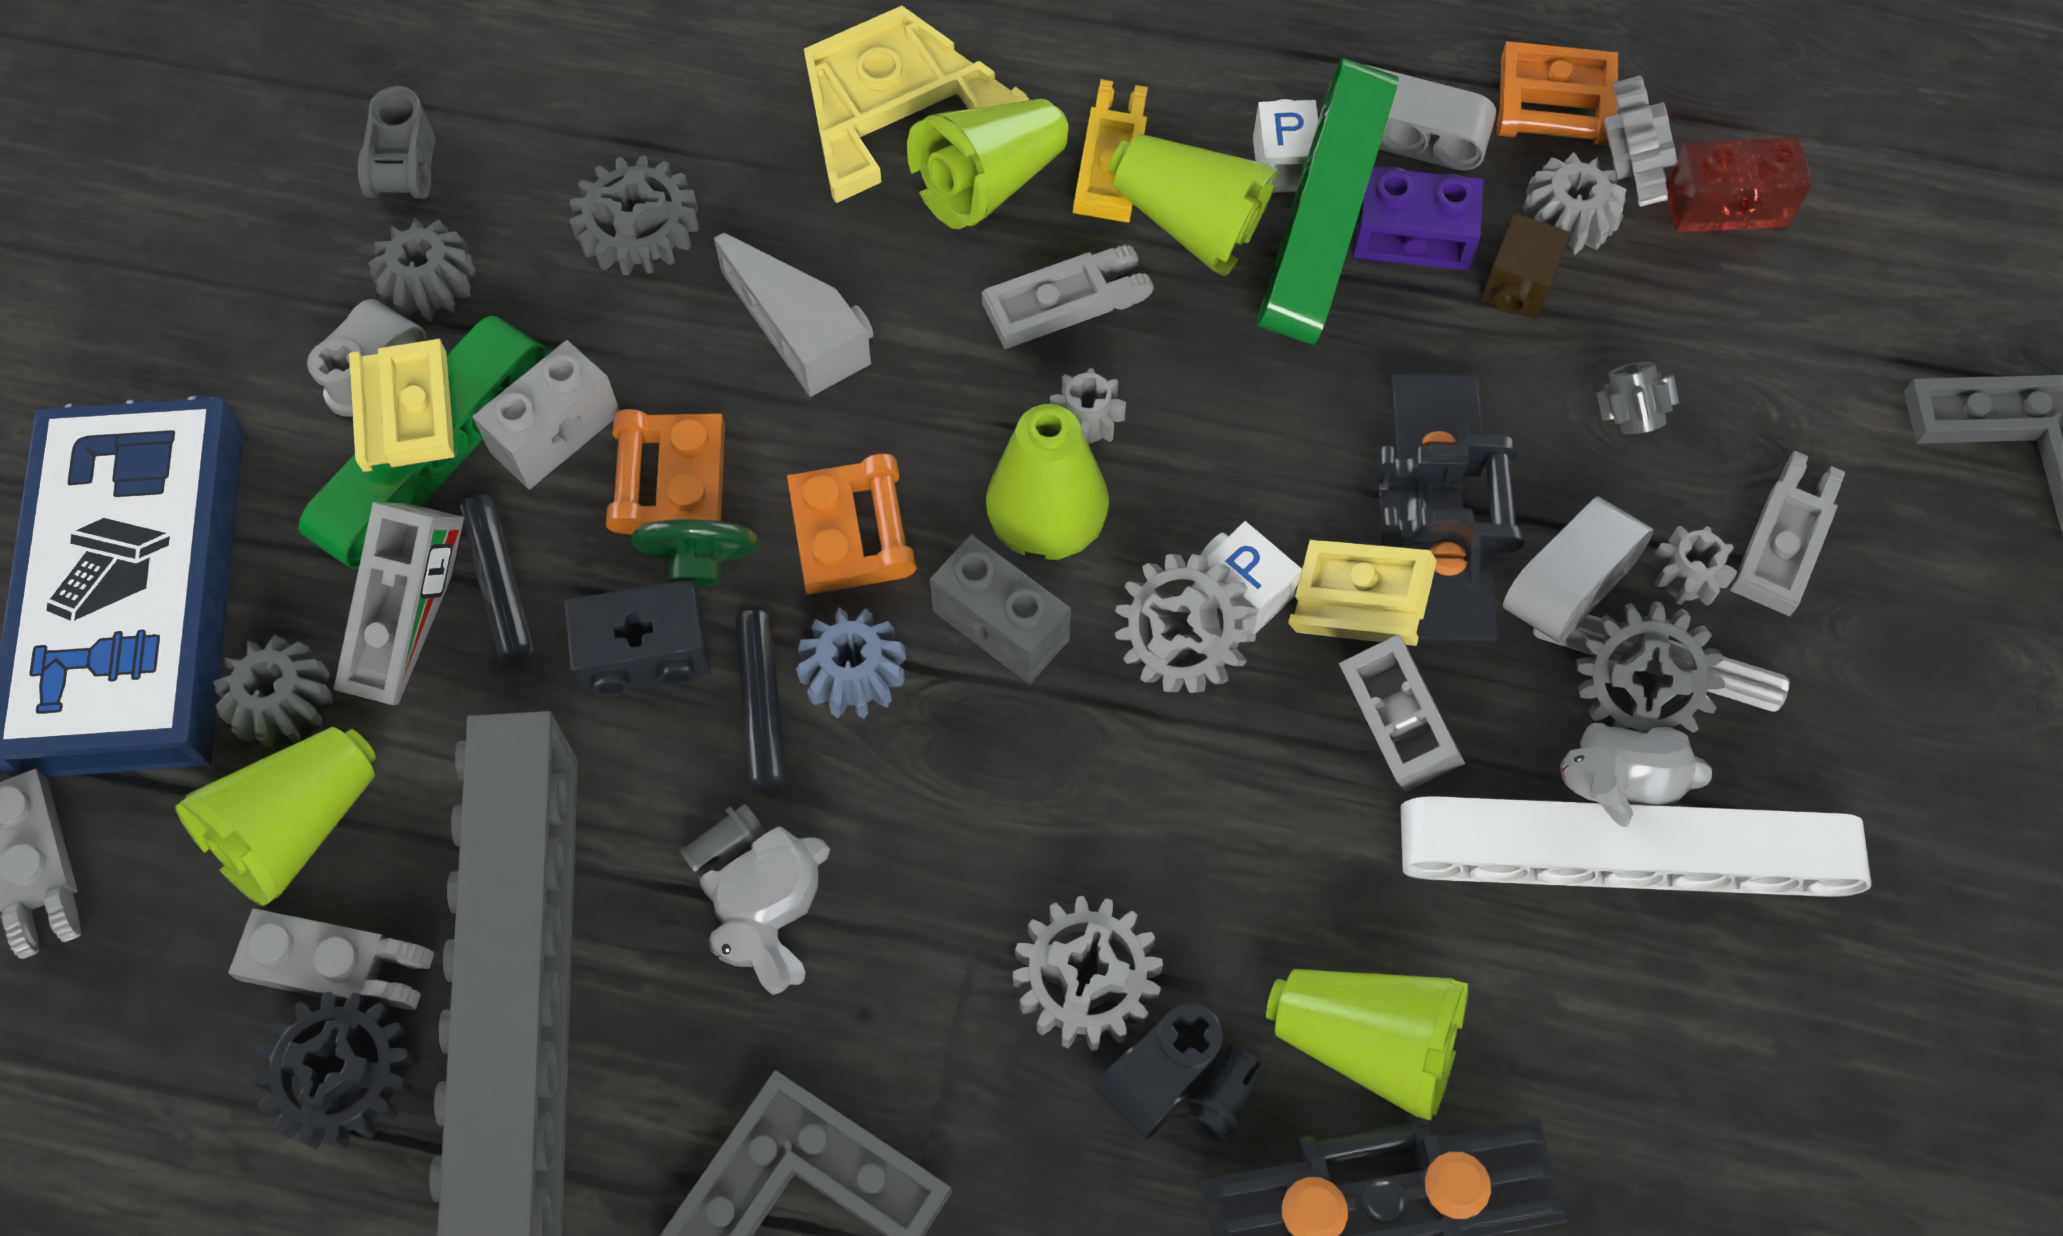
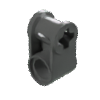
M394 86L379 91L370 102L364 144L358 157V179L361 191L366 198H378L381 192L411 193L414 199H426L429 195L431 188V163L436 142L435 132L420 99L414 91L407 87Z

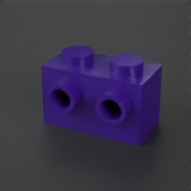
M1373 167L1356 221L1353 258L1469 271L1481 234L1483 179L1461 177L1457 174L1441 175L1405 171L1396 167Z

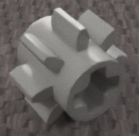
M1089 368L1087 373L1076 375L1073 378L1065 374L1062 377L1063 395L1056 394L1050 396V404L1062 406L1076 416L1088 444L1102 438L1111 442L1114 436L1113 422L1125 421L1126 402L1116 399L1118 381L1113 379L1107 382L1105 378L1095 374L1092 368Z
M1679 526L1670 537L1669 544L1661 543L1652 556L1651 560L1655 564L1664 567L1654 584L1656 587H1664L1669 594L1676 598V603L1682 605L1685 600L1700 598L1705 605H1710L1720 592L1719 588H1727L1737 574L1734 568L1724 565L1734 547L1732 544H1724L1718 536L1711 532V528L1708 526L1703 530L1690 533L1682 526Z

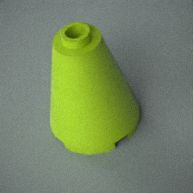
M1046 99L929 115L915 123L910 129L907 140L908 164L911 174L921 171L927 189L919 193L924 203L940 221L952 229L974 226L985 219L1065 149L1068 122L1064 113Z
M1138 134L1132 142L1125 139L1122 140L1115 150L1108 171L1115 175L1113 187L1213 272L1222 276H1227L1238 261V258L1231 255L1235 244L1249 243L1274 191L1275 185L1270 182L1279 174V170L1266 163L1143 134Z
M1038 405L1022 415L987 489V516L995 535L1012 551L1025 555L1026 551L1045 555V559L1059 560L1079 553L1099 536L1108 512L1109 496L1107 486L1080 423L1071 411L1059 405Z
M330 727L187 794L186 798L176 805V812L199 848L204 853L210 849L224 865L219 871L246 897L256 904L264 906L275 898H279L374 779L375 773L371 763L376 760V755L368 742L355 730L350 729L343 733L335 727Z
M1294 969L1287 981L1281 979L1275 981L1267 1004L1266 1018L1276 1022V1037L1410 1114L1431 1121L1432 1116H1436L1455 1059L1456 1051L1453 1050L1457 1028L1462 1029L1468 998V984L1456 981L1453 978Z

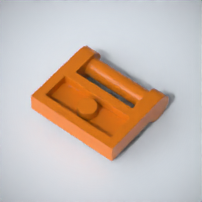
M1506 41L1501 56L1500 109L1497 121V136L1515 137L1517 132L1591 139L1593 146L1610 147L1604 121L1607 117L1618 115L1613 91V83L1618 82V52ZM1521 102L1594 109L1595 117L1521 109Z
M631 409L616 412L613 420V436L618 439L614 502L607 506L606 527L612 532L630 535L639 526L655 521L672 519L721 521L725 423L722 414L647 415L642 411ZM642 443H659L656 506L639 505Z
M876 454L858 464L787 475L807 595L906 578L916 571L914 551L906 546L895 488V483L899 480L900 475L897 460L894 456ZM871 490L882 551L878 555L864 557L853 493Z

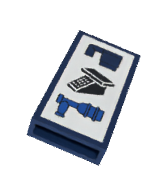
M195 395L188 397L186 400L152 402L143 399H133L126 401L124 404L90 406L81 403H71L64 405L62 408L35 410L0 645V769L9 776L15 777L35 768L46 777L211 766L217 712L215 705L218 701V694L215 692L213 681L220 679L244 427L224 398Z

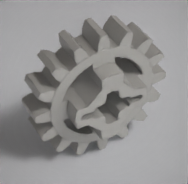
M1641 75L1613 83V91L1618 115L1605 118L1604 123L1617 180L1632 176L1634 190L1640 207L1668 200L1663 168L1676 165L1677 157L1665 103L1662 102L1649 106L1647 90Z
M1192 554L1188 560L1187 567L1181 555H1166V571L1157 564L1147 563L1142 566L1147 582L1142 584L1128 581L1125 588L1134 597L1132 605H1118L1115 611L1121 616L1129 618V627L1115 632L1116 639L1131 640L1134 648L1128 651L1123 658L1126 664L1144 662L1146 665L1140 678L1144 682H1155L1164 675L1163 690L1166 692H1179L1184 680L1190 693L1204 692L1206 686L1205 676L1214 684H1224L1227 682L1228 676L1224 665L1244 666L1247 661L1242 653L1237 650L1239 642H1255L1256 639L1254 633L1242 629L1243 620L1256 615V608L1240 606L1237 600L1248 589L1246 584L1235 582L1227 585L1225 581L1228 578L1230 567L1225 564L1217 563L1207 572V556ZM1180 581H1195L1192 587H1186L1181 596L1175 597L1173 594H1167L1163 591L1170 585ZM1219 606L1223 613V630L1220 629L1217 609ZM1173 612L1190 613L1187 622L1194 628L1193 632L1197 635H1182L1181 632L1184 625L1177 619L1178 615ZM1149 618H1150L1151 629H1152V634H1153L1152 640H1151V638H1150L1149 627H1148V620H1149ZM1190 650H1195L1199 654L1208 656L1207 659L1194 666L1183 667L1176 665L1178 660L1185 659Z
M1084 896L1077 897L1075 913L1066 915L1057 903L1050 905L1051 924L1046 926L1032 919L1028 924V934L1035 944L1017 943L1015 949V958L1029 966L1013 971V986L1021 989H1030L1020 999L1022 1013L1040 1010L1041 1014L1037 1022V1032L1044 1035L1056 1025L1062 1029V1046L1069 1048L1074 1042L1076 1034L1086 1035L1091 1051L1098 1050L1101 1033L1107 1031L1119 1044L1124 1042L1127 1035L1125 1025L1127 1019L1142 1027L1147 1022L1149 1013L1140 1001L1157 1002L1161 987L1152 981L1146 980L1147 978L1160 975L1163 967L1161 958L1145 957V954L1153 948L1155 937L1152 932L1135 936L1133 931L1137 921V914L1133 911L1124 915L1120 920L1112 917L1113 900L1110 899L1104 900L1098 912L1089 911ZM1085 932V935L1067 944L1058 942L1068 935ZM1111 939L1117 942L1126 952L1133 970L1129 969L1130 964L1119 961L1110 947ZM1097 950V974L1093 975L1090 984L1085 985L1082 996L1078 997L1079 981H1077V971H1081L1084 968L1085 962L1090 961L1092 951ZM1041 975L1047 977V982L1059 986L1065 998L1063 1008L1049 996ZM1107 1001L1118 1003L1116 1007L1105 1013L1089 1015L1091 1009Z

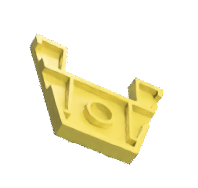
M903 6L804 48L831 194L836 203L881 183L880 167L860 137L955 94L959 95L968 109L1029 100L1027 95L1017 87L1009 90L995 80V72L982 62L972 63L954 50V42Z

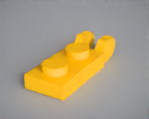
M1101 79L1096 107H1091L1073 213L1129 223L1133 203L1113 187L1115 175L1110 173L1108 168L1113 154L1122 140L1125 139L1132 142L1138 134L1144 135L1147 117L1143 116L1148 87L1135 85L1134 91L1130 95L1128 106L1130 114L1108 110L1112 107L1114 95L1113 81Z

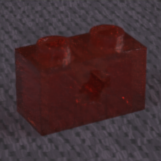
M1800 137L1684 143L1677 158V163L1674 165L1666 182L1667 197L1676 232L1789 227L1813 185Z

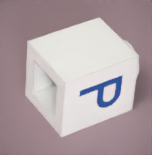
M1282 99L1258 103L1253 135L1255 161L1266 163L1279 170L1278 176L1270 182L1275 185L1273 193L1297 192L1318 124L1316 100L1293 101Z
M1246 521L1230 536H1227L1225 533L1217 535L1201 553L1202 556H1207V572L1217 563L1225 564L1230 567L1228 578L1225 581L1227 585L1235 582L1246 584L1248 589L1237 600L1240 606L1256 608V615L1243 620L1242 628L1256 634L1295 597L1302 568Z

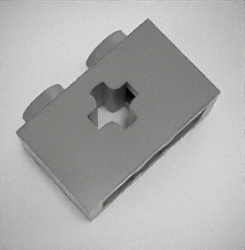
M566 340L472 417L490 454L530 490L612 422L614 415L620 410L608 376Z
M1399 634L1339 663L1397 783L1405 792L1465 765L1408 648Z

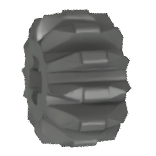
M414 218L409 230L402 232L391 226V241L374 242L376 258L368 263L370 275L377 285L376 291L383 303L387 304L389 308L396 307L398 313L402 314L405 318L409 319L420 311L422 316L431 322L435 310L442 307L454 313V298L471 297L469 281L476 276L474 273L475 265L468 254L467 245L464 239L458 235L457 231L449 232L447 227L443 226L439 220L425 229L424 225Z
M274 634L264 650L257 643L247 640V656L241 661L225 657L226 668L232 674L213 681L215 692L222 698L215 706L218 715L226 724H231L232 732L239 739L248 743L257 739L263 747H269L274 750L283 734L291 742H300V728L306 723L311 726L323 727L322 717L315 709L333 703L332 692L326 686L331 680L329 677L330 673L322 661L315 659V654L307 645L301 644L298 641L290 646L284 638H279Z

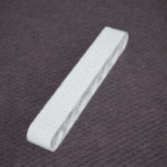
M1421 797L1408 800L1401 805L1403 873L1418 879L1827 897L1854 895L1862 893L1871 887L1863 821L1860 817L1849 814L1630 805L1633 811L1632 818L1628 827H1622L1609 816L1602 804Z

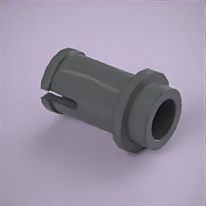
M746 804L735 811L729 806L725 809L728 815L726 818L687 846H682L678 849L699 880L710 870H722L729 863L751 849L753 842L766 834V831Z

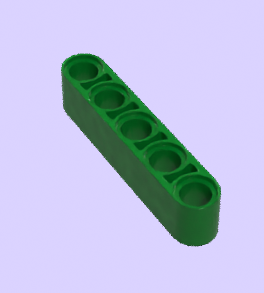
M1346 58L1340 60L1320 114L1262 301L1257 327L1310 345H1315L1330 310L1398 87V76Z
M497 316L483 318L447 355L455 457L391 467L389 463L372 465V471L363 472L355 460L354 454L304 509L299 521L300 535L349 568L359 569L373 502L409 503L422 506L482 441L483 438L472 416L547 356L546 348Z

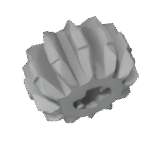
M1574 152L1565 160V163L1551 157L1549 162L1544 165L1543 170L1537 171L1529 182L1526 190L1528 195L1523 207L1524 216L1571 232L1566 244L1575 256L1583 249L1584 245L1597 250L1601 244L1605 243L1607 236H1612L1613 231H1617L1623 218L1622 211L1626 201V189L1616 185V170L1601 171L1599 169L1598 157L1588 164L1581 163Z

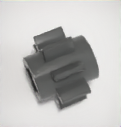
M1654 362L1632 363L1613 369L1609 372L1610 384H1605L1604 390L1597 392L1602 421L1614 419L1615 424H1619L1620 432L1623 434H1639L1661 428L1667 423L1665 413L1673 411L1672 405L1679 403L1674 375L1661 377V373L1657 372Z

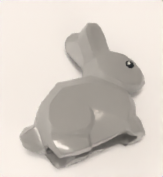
M1593 723L1587 727L1580 741L1581 749L1570 750L1560 765L1563 782L1575 793L1588 800L1597 801L1602 804L1609 816L1622 827H1628L1632 818L1633 811L1630 805L1672 806L1690 789L1702 788L1708 785L1712 779L1711 766L1703 759L1694 756L1688 736L1670 727H1653L1645 734L1619 727H1608L1603 723Z
M777 827L753 842L750 851L736 858L722 870H710L700 878V886L712 900L715 915L722 923L719 928L712 932L708 941L711 952L721 961L731 965L753 967L760 983L772 995L783 992L790 984L800 985L804 982L805 970L803 964L778 940V929L807 914L818 889V865L827 859L830 848L824 840L819 838L798 839L784 828Z

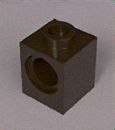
M1514 213L1481 301L1497 306L1506 313L1521 314L1537 320L1571 232Z

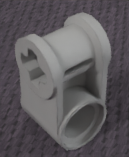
M365 300L352 310L348 318L332 334L314 347L309 354L307 366L312 378L318 384L324 386L323 396L327 406L335 414L353 416L349 353L359 351L361 356L378 354L377 348L427 341L426 332L422 327L378 300ZM326 360L329 361L333 369L330 372L325 364Z

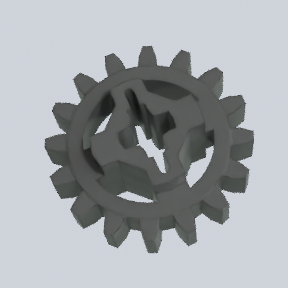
M640 156L636 166L628 167L623 157L616 158V170L608 172L605 168L597 166L594 168L598 178L595 183L583 180L578 183L582 198L570 200V207L574 216L570 219V223L576 240L580 242L583 254L586 258L596 255L601 269H608L616 261L619 262L623 275H629L634 264H642L643 269L649 274L653 273V261L661 258L669 265L675 263L672 252L674 247L689 250L691 247L688 232H695L699 229L696 212L699 210L694 190H689L686 176L683 173L672 176L668 162L662 161L655 169L649 167L647 156Z
M1653 602L1649 616L1644 617L1640 616L1632 603L1625 605L1626 621L1620 624L1608 615L1603 616L1601 621L1607 634L1602 639L1586 634L1583 639L1585 645L1594 653L1593 658L1576 659L1577 671L1591 676L1590 680L1584 681L1577 686L1580 697L1587 699L1598 698L1589 709L1592 719L1596 722L1610 715L1612 719L1609 727L1624 729L1630 727L1634 731L1645 734L1653 727L1673 728L1680 723L1692 733L1696 732L1699 728L1692 714L1697 709L1708 713H1714L1717 709L1713 701L1706 695L1707 690L1721 689L1725 686V681L1721 675L1709 671L1710 667L1724 661L1721 652L1718 649L1707 648L1702 650L1701 648L1712 636L1707 628L1703 625L1688 632L1687 629L1691 619L1689 613L1680 609L1671 620L1666 619L1664 606L1661 602ZM1639 634L1638 642L1622 654L1612 653L1624 640ZM1669 636L1679 640L1688 648L1693 664H1687L1683 660H1674L1670 656ZM1654 652L1655 661L1662 673L1665 674L1664 676H1653L1651 685L1647 686L1645 695L1643 686L1634 671H1645L1648 661L1652 660ZM1605 683H1611L1613 687L1625 688L1631 695V710L1622 707L1610 696ZM1677 694L1685 695L1675 706L1660 712L1661 706Z

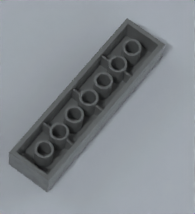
M550 711L467 716L466 740L458 741L455 751L457 776L460 781H464L462 805H455L451 816L452 837L454 844L460 846L459 871H451L447 883L448 905L451 913H456L455 939H447L443 951L444 975L447 982H452L451 1008L444 1009L439 1020L440 1047L443 1053H448L446 1081L438 1082L434 1098L436 1122L438 1126H444L442 1155L433 1158L430 1169L431 1196L434 1202H439L438 1232H431L429 1236H562L578 759Z

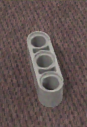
M1369 66L1399 78L1379 150L1457 170L1474 169L1482 163L1496 119V108L1488 98L1474 92Z
M1600 496L1595 497L1521 571L1504 599L1503 608L1554 641L1562 642L1635 565L1652 537L1653 528Z

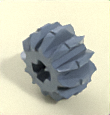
M839 607L835 613L836 624L829 626L815 619L812 625L815 639L800 640L798 651L800 658L804 661L798 664L799 666L796 668L800 683L810 685L807 693L809 700L815 706L829 701L830 712L838 719L845 712L848 705H854L857 715L865 719L868 715L867 702L873 700L879 705L888 708L889 703L892 701L889 687H902L905 681L904 669L899 665L906 660L905 647L901 642L893 641L895 632L894 627L889 621L873 626L872 613L866 608L859 614L856 621H849L846 612ZM852 659L854 666L857 665L858 659L862 660L863 663L851 668L850 662L847 660ZM847 661L845 668L841 667V663Z

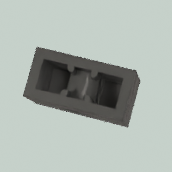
M972 534L930 578L933 612L1029 685L1070 640L1071 608Z

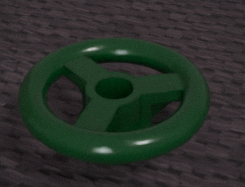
M672 519L650 522L636 528L631 535V543L638 551L650 556L670 559L669 582L693 579L695 586L719 584L721 562L747 557L758 549L760 543L757 534L747 527L728 522L702 519Z

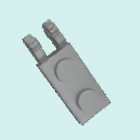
M1124 244L1116 249L1111 248L1094 255L1088 252L984 289L982 292V304L1004 349H1008L1113 311V308L1122 310L1131 307L1133 304H1138L1153 293L1154 287L1149 276L1145 273L1133 274L1131 277L1127 276L1106 283L1120 275L1123 276L1129 273L1138 265L1139 259L1136 251L1130 245L1126 246Z
M1794 451L1789 457L1779 481L1768 496L1730 589L1734 593L1787 616L1792 615L1801 601L1838 505H1835L1834 501L1845 475V471L1831 466L1822 475L1816 487L1817 493L1815 496L1797 489L1798 482L1803 477L1807 468L1806 462L1808 460V456Z
M36 768L0 782L1 919L11 950L14 951L15 955H18L19 959H24L37 954L40 947L31 910L45 905L49 915L50 926L61 941L66 942L79 937L82 930L73 893L78 891L49 781Z
M252 908L228 974L242 982L322 998L324 992H332L344 1003H346L352 992L360 993L370 1003L377 1004L380 1002L385 1006L416 1010L421 996L419 992L405 984L379 981L377 977L382 962L398 964L411 969L430 968L434 952L417 944L390 938L386 939L381 934Z

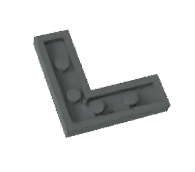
M2063 375L1913 379L1905 389L1904 394L1916 444L2037 440L2063 535Z
M775 1070L660 1236H753L794 1174L885 1236H924L951 1195L952 1189L931 1173Z

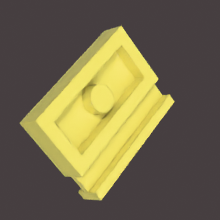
M440 339L377 348L378 354L361 356L359 351L349 353L355 460L363 472L372 471V465L389 463L391 467L455 457L447 355Z
M1310 540L1295 595L1298 603L1295 614H1290L1288 623L1296 633L1383 642L1399 634L1405 645L1417 646L1419 637L1416 632L1419 620L1424 617L1437 560L1431 550Z

